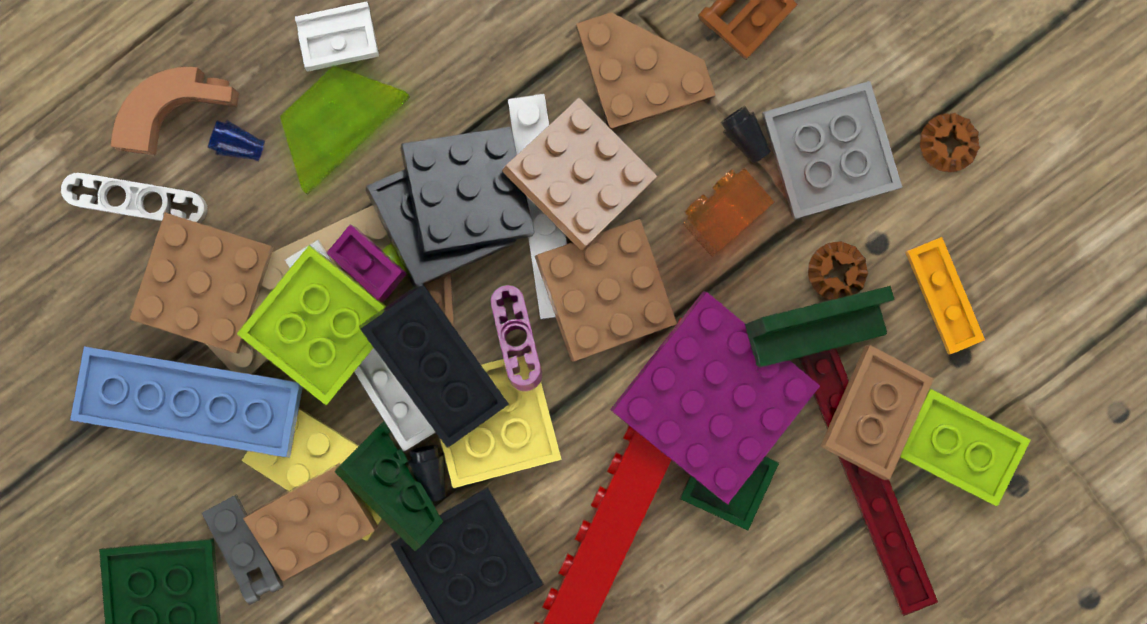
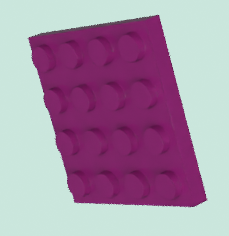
M703 291L615 402L610 411L724 503L728 504L820 385L790 360L759 368L756 365L745 323L708 292Z

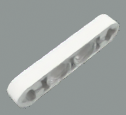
M85 173L70 174L63 180L61 185V194L64 200L81 208L162 221L164 213H169L171 208L170 195H175L172 201L174 203L186 205L189 199H193V205L198 206V212L191 213L188 220L201 223L207 215L205 200L200 195L190 191ZM83 180V186L98 190V204H94L97 197L82 194L80 199L77 200V194L72 193V187L79 186L80 181ZM98 182H102L100 188L98 187ZM114 186H121L126 192L124 203L118 207L111 206L107 201V193ZM151 192H157L162 198V206L155 213H148L143 206L145 196ZM171 209L172 215L186 219V213Z

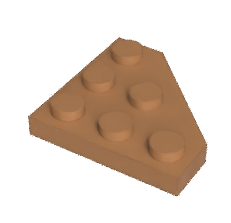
M613 13L576 23L608 127L611 130L716 96L705 61L692 53Z

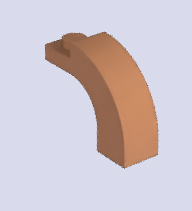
M177 67L158 72L135 87L121 105L114 122L111 147L119 151L156 156L161 125L173 109L190 102L237 107L239 92L233 87H229V81L207 78V82L203 83L205 73L197 67Z

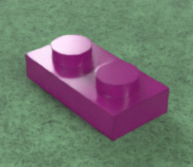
M351 224L327 251V254L380 302H384L407 275L378 246Z

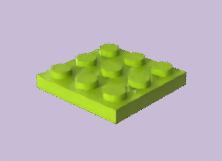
M309 245L238 331L237 335L327 405L373 349L371 343L360 330L359 325L381 311L386 305L378 301L365 288L313 246Z

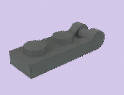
M234 495L202 512L212 535L240 586L245 601L249 605L259 601L260 595L268 591L274 593L284 587L282 580L243 518L247 513L238 495ZM259 567L263 577L253 582L248 572Z

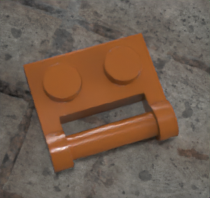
M716 0L710 8L705 7L698 14V17L742 58L747 60L798 4L794 0H751L727 25L721 19V16L736 0Z

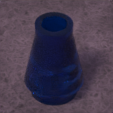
M217 120L208 143V149L216 151L215 155L252 159L259 162L266 141L257 138L229 120L226 123Z

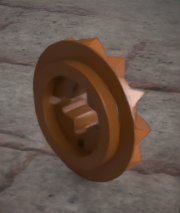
M957 113L940 114L930 120L921 133L920 149L922 155L930 166L939 171H960L975 160L980 148L979 131L974 128L970 119L964 118ZM953 128V133H955L954 139L965 145L953 148L948 158L947 145L942 144L941 141H935V139L946 138Z
M842 241L827 243L820 247L811 257L808 266L810 283L819 295L829 300L857 294L863 289L868 276L866 258L857 247ZM831 256H833L835 261L837 260L839 265L852 264L853 267L848 268V271L844 273L846 286H844L842 281L840 282L838 277L824 278V275L829 274L828 271L833 269Z

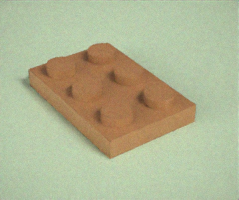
M871 345L865 346L820 447L883 480H890L934 379Z
M340 463L252 511L243 518L282 582L374 532L378 528L376 521L363 500L334 472L341 465Z

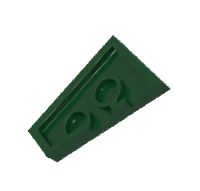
M383 421L334 472L416 551L443 521L422 484L415 482L406 466L408 460L402 449L397 450L389 436L391 430L386 422Z

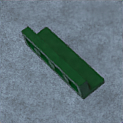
M891 286L761 317L745 324L756 365L761 368L886 335L887 329L880 306L895 300Z

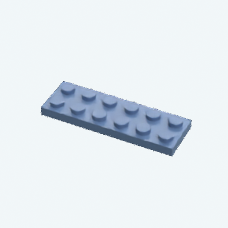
M84 347L70 420L290 458L303 387L294 381Z

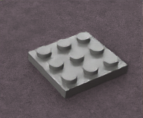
M870 81L762 113L793 220L902 188Z

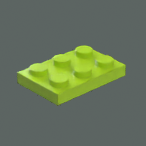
M929 389L900 458L994 506H998L1031 440Z

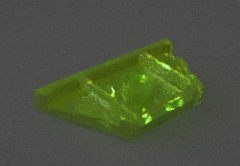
M333 65L280 115L302 190L308 195L410 98L409 94L404 90Z

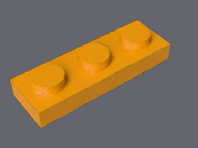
M940 237L906 251L905 253L947 354H953L985 341L943 238Z

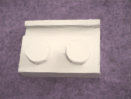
M367 1L295 16L304 67L307 72L379 57L370 7Z

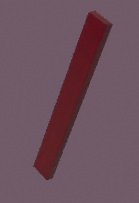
M836 348L799 358L804 373L820 385L813 395L827 430L849 383ZM838 456L901 615L905 616L938 603L890 481L883 480Z

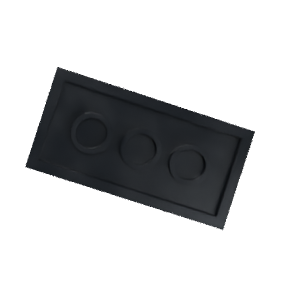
M422 282L359 325L362 333L447 448L509 405Z

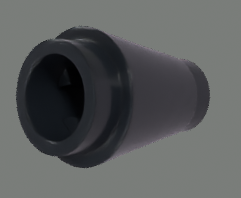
M746 106L741 107L721 121L725 129L723 133L750 159L752 164L758 162L771 152L754 112H749Z
M427 445L411 450L409 452L411 459L408 461V464L416 482L422 484L431 502L444 499L446 497L444 453H440L439 445Z

